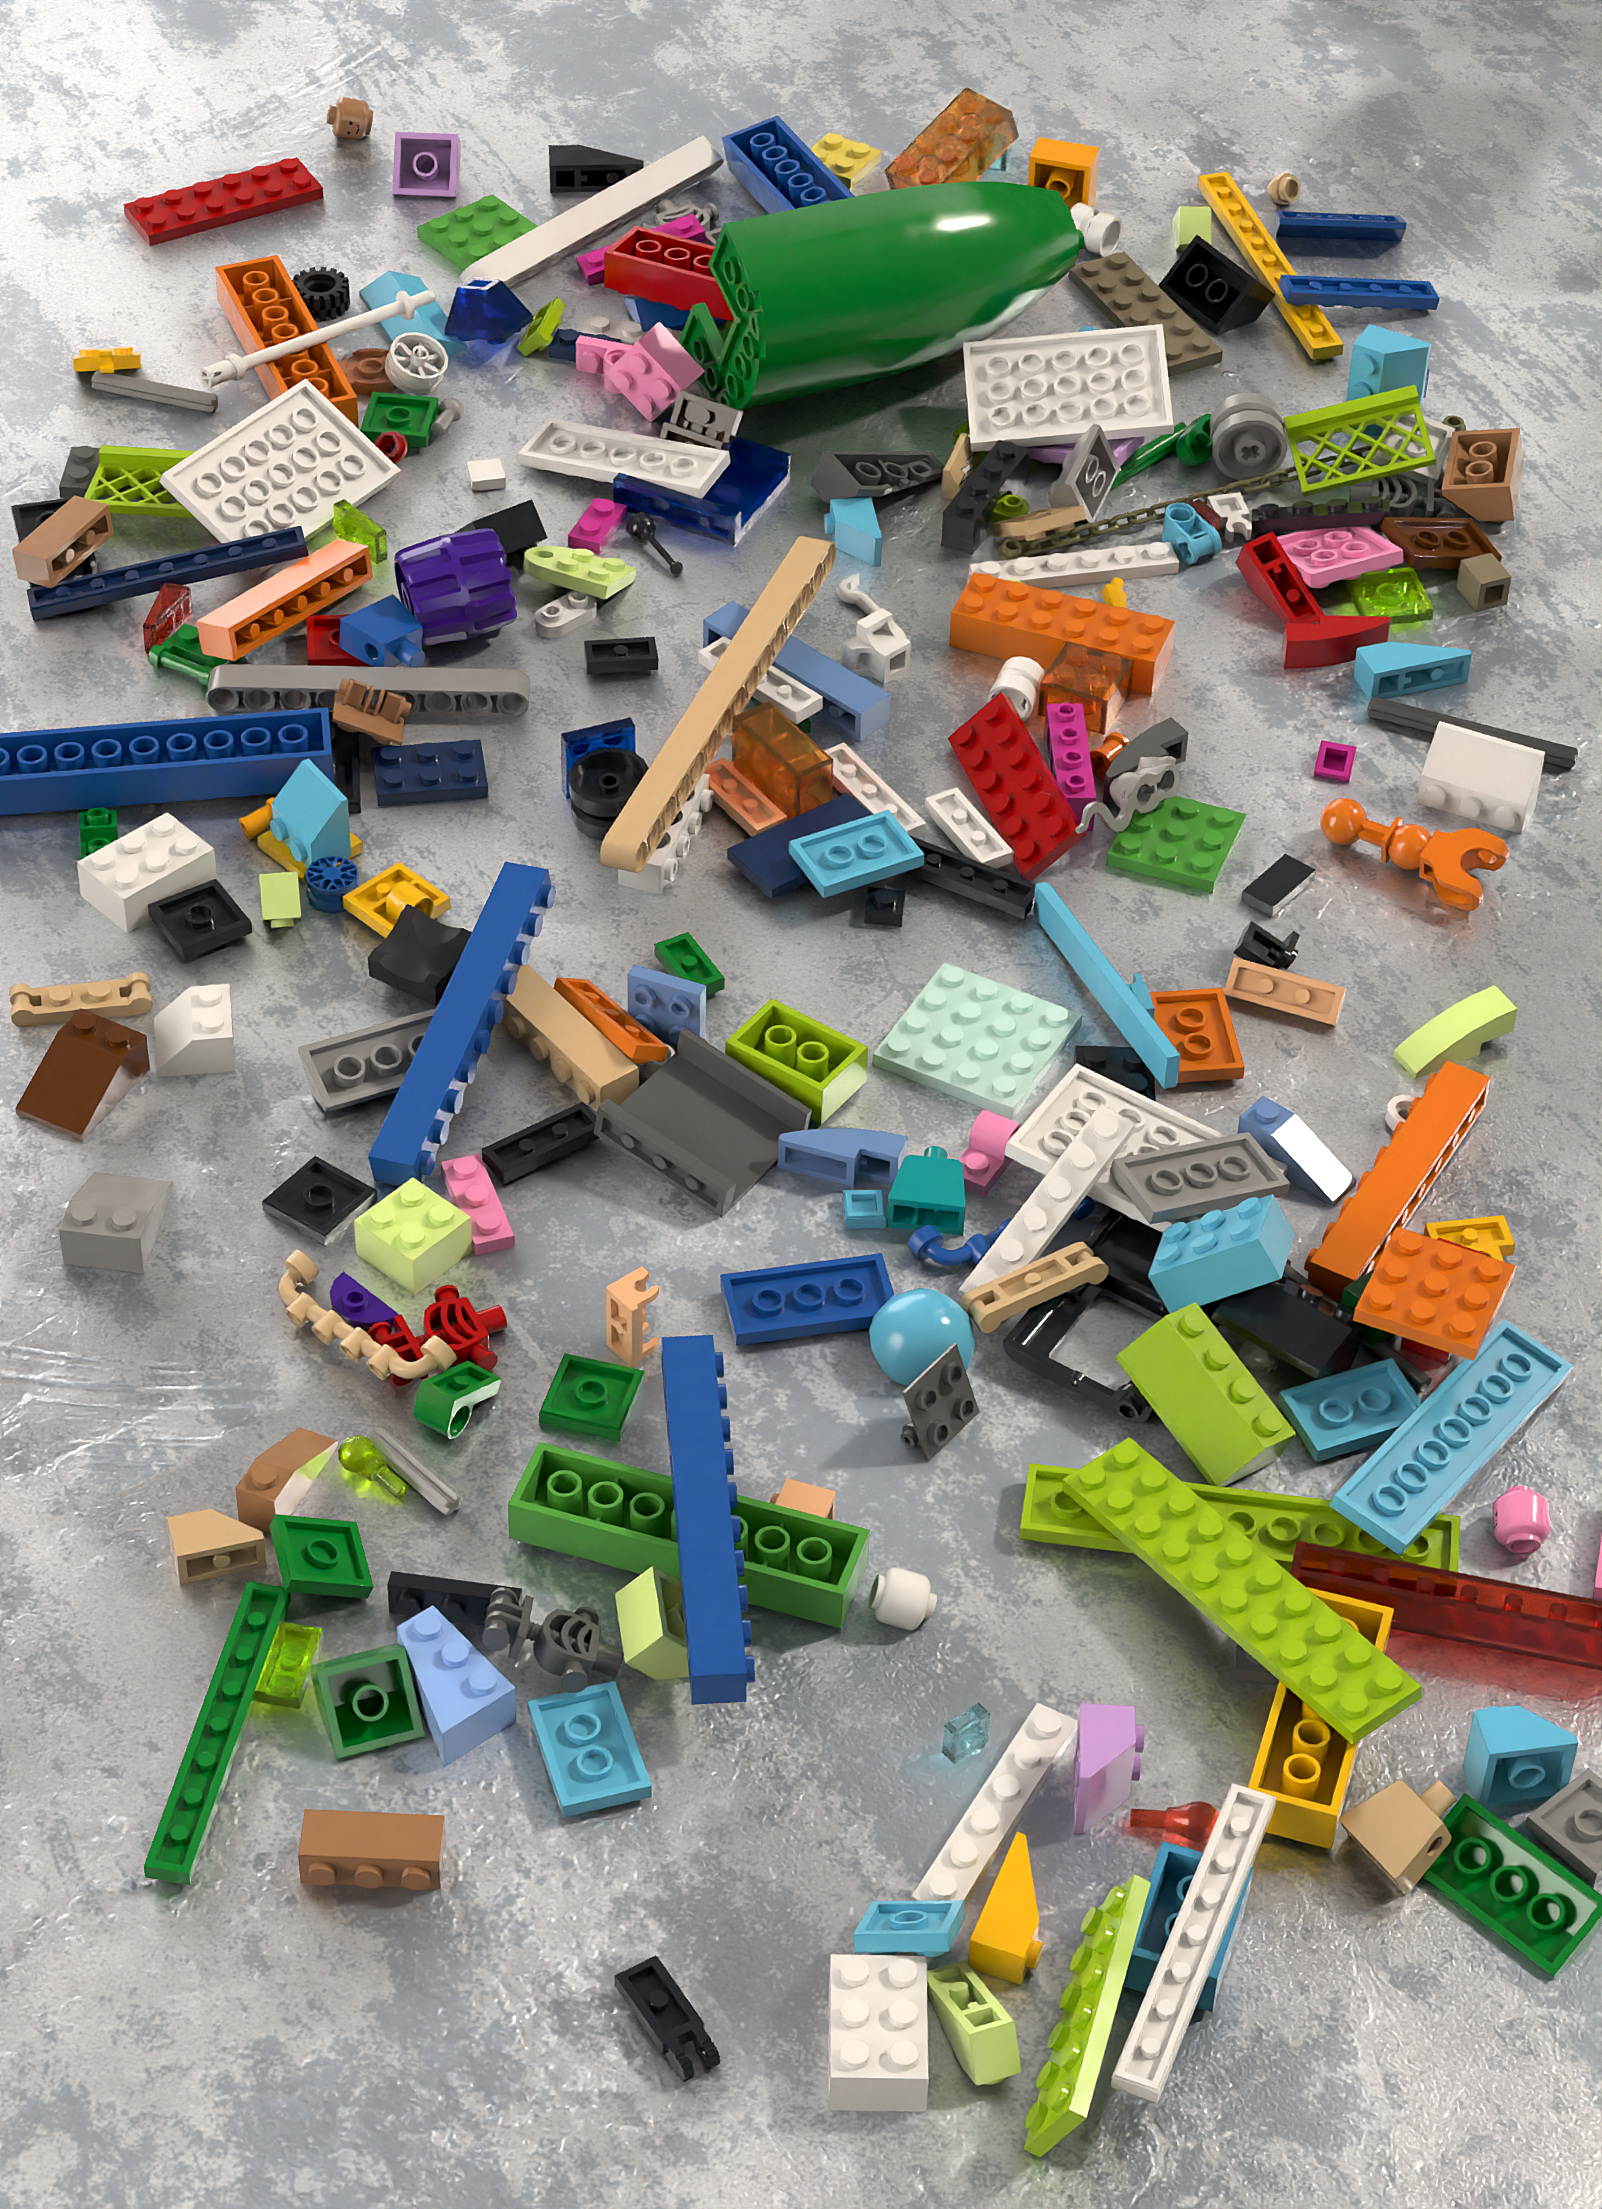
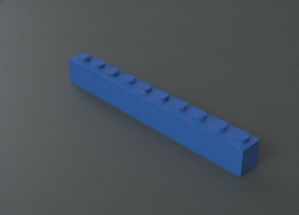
M504 862L368 1155L374 1181L402 1186L413 1177L420 1183H423L426 1175L430 1176L433 1172L436 1152L440 1144L444 1145L447 1141L450 1121L453 1115L458 1114L461 1110L467 1084H472L475 1079L477 1062L480 1055L485 1054L489 1048L490 1033L494 1024L500 1023L503 1016L504 1002L507 996L512 995L515 990L519 969L528 962L530 945L533 938L540 935L543 926V916L547 908L551 909L554 904L556 889L554 886H551L548 869Z
M713 1335L662 1337L661 1367L691 1704L746 1702L747 1683H755L754 1655H745V1647H751L752 1644L750 1619L742 1620L741 1612L748 1611L747 1585H738L737 1578L744 1577L743 1550H735L734 1548L735 1542H741L739 1515L731 1516V1509L737 1508L736 1482H728L727 1475H734L733 1449H724V1442H730L731 1436L729 1416H721V1410H727L726 1384H718L717 1378L724 1377L723 1352H715Z

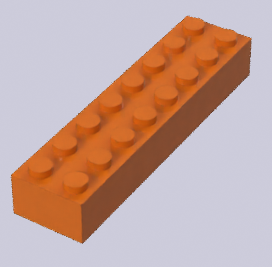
M278 255L215 267L218 302L247 355L319 330ZM327 342L254 367L271 401L306 378L359 429L357 396Z

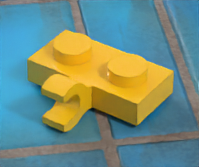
M133 346L114 347L113 352L112 348L80 349V355L73 356L74 372L100 370V374L104 375L114 374L115 369L141 368L140 351L133 352Z

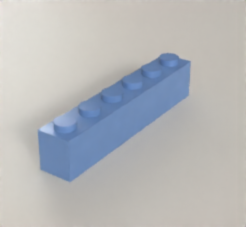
M731 601L703 619V648L724 636L732 640L750 610ZM790 635L772 666L823 697V708L814 713V715L859 742L889 723L890 694Z

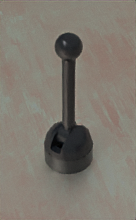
M645 512L633 515L626 524L627 533L639 543L650 542L669 564L670 572L676 576L682 574L684 570L683 565L680 562H675L654 538L656 525L653 519Z

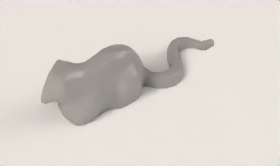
M1172 756L1140 757L1136 771L1123 773L1113 780L1110 785V795L1118 807L1121 808L1118 816L1114 818L1109 808L1103 803L1096 801L1088 803L1083 810L1080 825L1075 828L1076 833L1080 834L1087 830L1090 818L1094 813H1097L1109 830L1114 832L1123 831L1131 821L1132 814L1150 812L1156 808L1160 801L1176 796L1180 789L1179 773L1175 764L1176 759Z

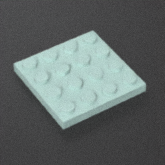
M944 962L874 1051L872 1065L1013 1119L1081 1027L1082 1014Z

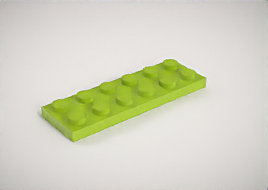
M1136 1874L1121 1887L1114 1886L1108 1893L1104 1903L1098 1908L1092 1907L1082 1921L1080 1931L1085 1935L1082 1945L1076 1950L1070 1963V1970L1074 1972L1071 1983L1066 1987L1059 2001V2009L1063 2010L1060 2022L1054 2027L1048 2040L1047 2047L1052 2049L1050 2058L1043 2066L1036 2081V2087L1040 2089L1038 2100L1031 2107L1025 2120V2128L1029 2129L1024 2150L1039 2158L1087 2118L1151 1882Z

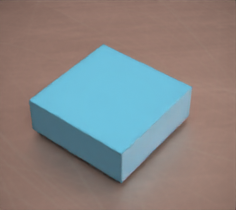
M883 1189L843 1190L842 1202L845 1229L886 1228Z

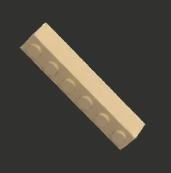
M528 964L521 966L517 974L515 990L512 995L507 996L504 1002L501 1022L508 1028L510 1034L515 1039H520L531 1050L537 1060H542L554 1072L560 1082H565L577 1093L581 1102L583 1101L586 1105L591 1106L596 1112L606 1099L619 1106L639 1088V1067Z

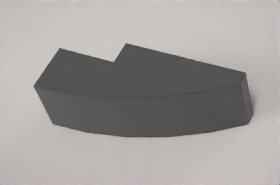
M1170 717L1150 727L1133 739L1113 760L1105 774L1103 803L1106 806L1115 803L1110 795L1112 781L1123 773L1136 771L1140 757L1172 756L1176 759V765L1186 761L1189 732Z

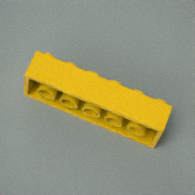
M1307 1587V1589L1385 1654L1394 1608ZM1281 1681L1278 1683L1248 1788L1277 1797L1275 1809L1265 1832L1332 1849L1339 1824L1338 1819L1341 1817L1361 1740L1352 1745Z

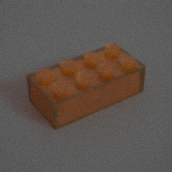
M965 87L884 170L890 189L976 181L1019 137L1012 111Z

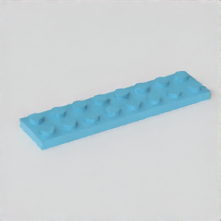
M1503 1319L1484 1339L1475 1361L1466 1358L1334 1494L1329 1506L1401 1556L1568 1377L1574 1365L1506 1319Z

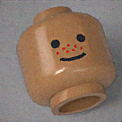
M340 97L335 106L329 105L326 123L332 125V132L336 137L361 140L365 134H370L373 110H369L366 101Z

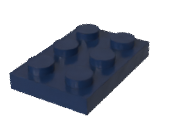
M481 739L401 746L389 745L372 748L378 806L488 797V783Z

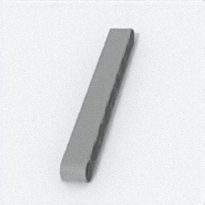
M223 664L214 667L211 671L207 693L209 706L220 712L263 713L328 707L329 712H333L335 693L338 692L341 680L349 681L352 678L368 684L362 702L365 701L368 690L372 685L375 688L370 705H375L379 692L383 689L385 693L380 708L384 704L387 693L391 692L405 697V701L411 703L408 713L410 716L519 717L528 710L530 679L526 673L515 669Z

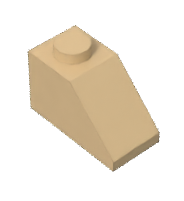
M210 1508L167 1517L170 1548L180 1585L267 1567L262 1531Z

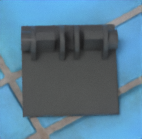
M953 1343L902 1392L912 1421L903 1426L900 1436L901 1441L909 1448L913 1446L921 1447L925 1460L930 1461L980 1412L956 1343Z

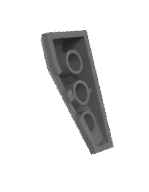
M824 450L810 485L820 495L821 500L830 505L831 499L871 497L872 499L943 477L945 466L931 451Z

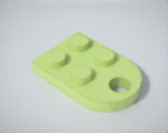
M558 546L530 548L525 552L523 563L524 571L536 579L602 599H607L635 582L637 568L625 565V562L621 559H603L593 556L594 553L587 549L579 548L573 550Z

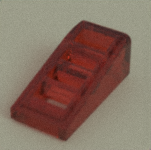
M170 583L162 585L143 624L146 654H149L154 645H162L192 614L191 589L188 586Z

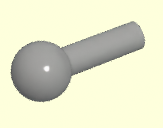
M447 398L440 403L438 418L430 427L434 435H441L451 422L458 421L464 416L462 403L455 398Z

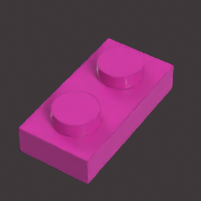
M595 497L568 534V547L587 549L600 555L627 517V505Z

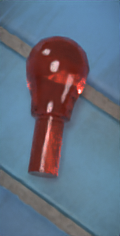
M1204 1801L1167 1807L1166 1810L1131 1808L1130 1827L1165 1829L1167 1833L1177 1834L1195 1842H1204L1209 1840L1219 1813L1210 1803Z

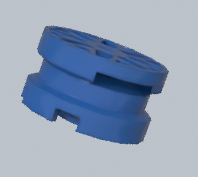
M328 856L312 862L307 867L305 878L309 904L315 910L323 913L335 914L347 911L343 908V896L359 887L357 866L346 858ZM338 862H341L339 868L335 867ZM322 863H325L329 868H324Z

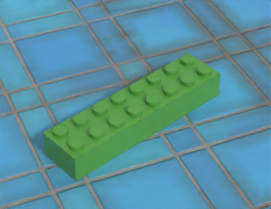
M538 1442L508 1503L510 1539L638 1574L644 1573L653 1566L681 1582L672 1479L670 1476ZM737 1495V1508L731 1509V1516L739 1515L741 1542H735L734 1548L735 1550H743L744 1577L737 1578L738 1585H747L748 1603L842 1628L868 1566L870 1530Z

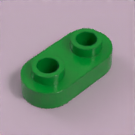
M1205 414L1194 419L1177 439L1176 455L1188 467H1195L1206 462L1213 454L1209 431L1211 414Z

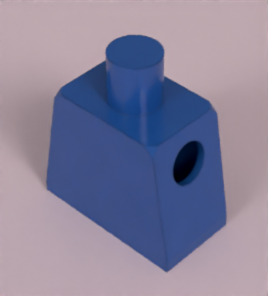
M392 594L340 619L339 647L370 666L396 667L404 663L408 667L419 668L423 664L425 653L422 651V624L416 620L413 614L395 595Z

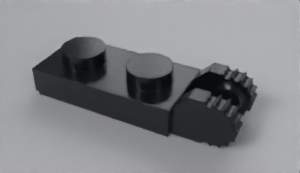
M656 1955L614 1976V1986L661 2054L667 2055L670 2066L677 2073L680 2080L684 2082L695 2075L693 2064L681 2047L690 2041L693 2042L696 2053L709 2069L720 2064L719 2052L705 2031L704 2022Z

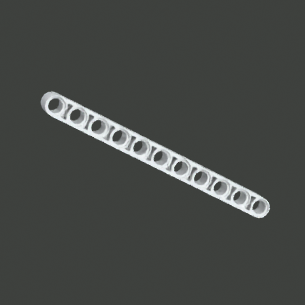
M700 136L479 259L463 271L460 279L478 302L483 304L652 209L660 201L669 199L710 176L723 164L724 159L705 136Z

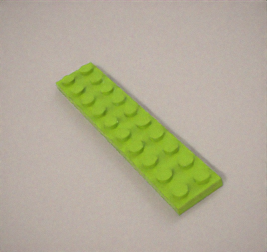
M1130 1437L1062 1479L1063 1491L1352 1745L1422 1698V1686Z
M1029 1463L1019 1539L1133 1553L1063 1491L1062 1479L1078 1469ZM1183 1482L1289 1573L1452 1594L1456 1592L1461 1516L1440 1514L1400 1556L1329 1506L1331 1500Z

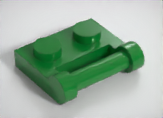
M184 623L162 645L156 644L151 648L148 662L150 665L158 668L165 666L197 678L200 684L208 687L210 673L214 667L223 664H237L244 656L236 661L202 654L198 628Z

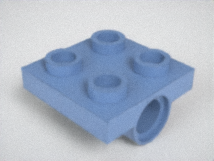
M633 965L627 974L628 1013L662 1042L677 1046L680 1032L684 1028L706 1040V985Z

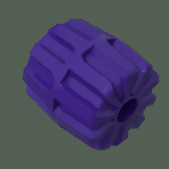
M484 528L438 536L400 549L395 554L394 572L400 601L413 614L416 620L422 624V646L427 647L471 639L516 621L517 610L515 606H517V597L510 585L513 582V577L510 569L506 568V553L493 529Z

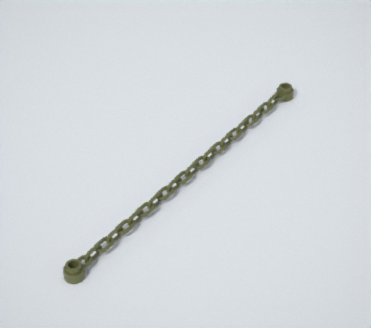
M1447 416L1441 422L1455 428V431H1466L1464 420L1458 416ZM1368 445L1351 449L1350 452L1365 459L1367 455L1362 456V452L1371 450L1372 446ZM1339 455L1317 460L1325 464L1326 462L1336 461ZM1344 460L1339 468L1351 466L1356 463L1352 461L1345 462ZM1293 466L1269 472L1264 476L1230 483L1226 487L1198 492L1187 498L1155 504L1150 508L1116 515L1111 519L1077 526L1073 530L1049 534L1044 538L1022 543L1016 539H1008L999 547L998 561L1017 559L1055 549L1057 546L1060 547L1085 541L1096 535L1117 532L1130 528L1133 525L1163 519L1165 513L1157 515L1154 510L1164 507L1166 509L1167 506L1173 503H1185L1192 506L1195 510L1207 506L1208 496H1213V494L1222 492V495L1233 493L1231 489L1238 486L1242 489L1240 491L1242 496L1248 492L1252 493L1280 486L1285 482L1298 480L1297 475L1288 477V473L1294 472L1296 469ZM1317 469L1308 472L1306 478L1318 475L1323 471ZM1278 476V478L1280 479L1279 481L1270 483V480L1268 478ZM1260 481L1259 486L1251 487L1252 483ZM1203 497L1205 500L1197 504L1193 501V499ZM1146 513L1147 517L1137 520L1138 515ZM1126 518L1129 522L1123 525H1118L1116 521ZM1108 524V528L1098 529L1099 526ZM1085 529H1088L1090 534L1080 536L1078 533ZM1069 535L1070 539L1060 541V537ZM1046 540L1050 541L1051 545L1041 547L1039 544ZM1031 546V550L1026 551L1024 547Z

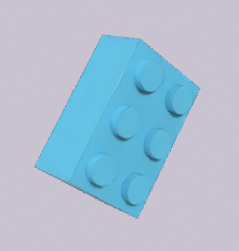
M1273 1194L1260 1199L1251 1197L1231 1209L1225 1211L1213 1210L1205 1214L1201 1219L1187 1224L1178 1222L1168 1227L1163 1232L1148 1277L1169 1313H1173L1194 1302L1201 1306L1281 1279L1295 1232Z

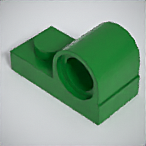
M470 1361L420 1382L413 1411L414 1419L449 1439H455L468 1424L474 1404L497 1394L502 1378Z

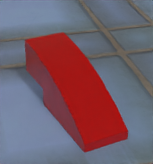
M1319 615L1318 624L1285 623L1282 644L1284 669L1314 668L1354 661L1357 648L1388 641L1390 617Z

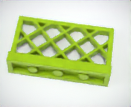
M1416 384L1283 417L1286 440L1290 447L1303 497L1436 464L1420 407ZM1415 415L1417 423L1411 432L1396 426L1401 417ZM1377 424L1385 429L1378 440H1375L1363 434L1367 426ZM1418 431L1420 432L1421 437L1416 436ZM1343 432L1352 438L1343 449L1329 442L1334 434ZM1390 432L1405 438L1398 451L1383 444ZM1310 440L1319 446L1310 457L1298 451L1297 443ZM1357 440L1372 446L1365 459L1350 452ZM1413 442L1424 448L1426 456L1413 459L1405 455L1404 452L1410 443ZM1324 448L1339 455L1332 467L1317 460ZM1378 450L1393 457L1388 465L1379 467L1371 463ZM1345 458L1360 465L1355 473L1346 475L1338 471ZM1301 461H1303V462L1306 463V465L1304 466V468H1303V465H1302V462H1301ZM1312 466L1327 473L1321 482L1308 485L1306 475Z
M102 445L98 452L100 464L84 498L109 505L110 513L196 519L179 501L173 504H162L175 497L160 483L163 473L196 451ZM127 485H130L132 487L131 489L124 491L122 493H119L117 491L118 489L123 488ZM161 487L165 489V491L156 495L150 493ZM106 494L111 496L106 500H95ZM140 496L144 498V500L139 502H129Z

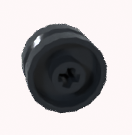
M601 748L588 752L575 761L569 770L568 783L571 796L572 819L579 831L590 838L604 840L611 826L649 769L642 757L633 751L622 748Z

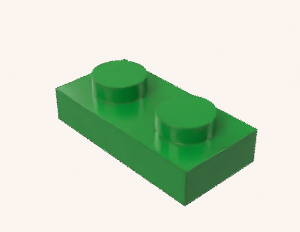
M689 932L654 944L655 957L670 975L706 985V996L725 989V977Z

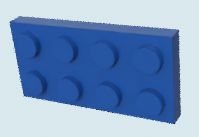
M882 1253L720 1274V1288L736 1346L870 1328L874 1315L894 1296Z

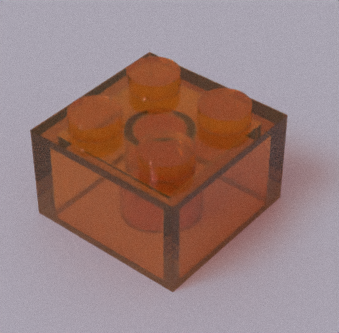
M1067 641L1040 681L1038 715L1046 716V704H1083L1086 730L1105 735L1131 695L1134 661L1116 654L1106 653L1082 644Z

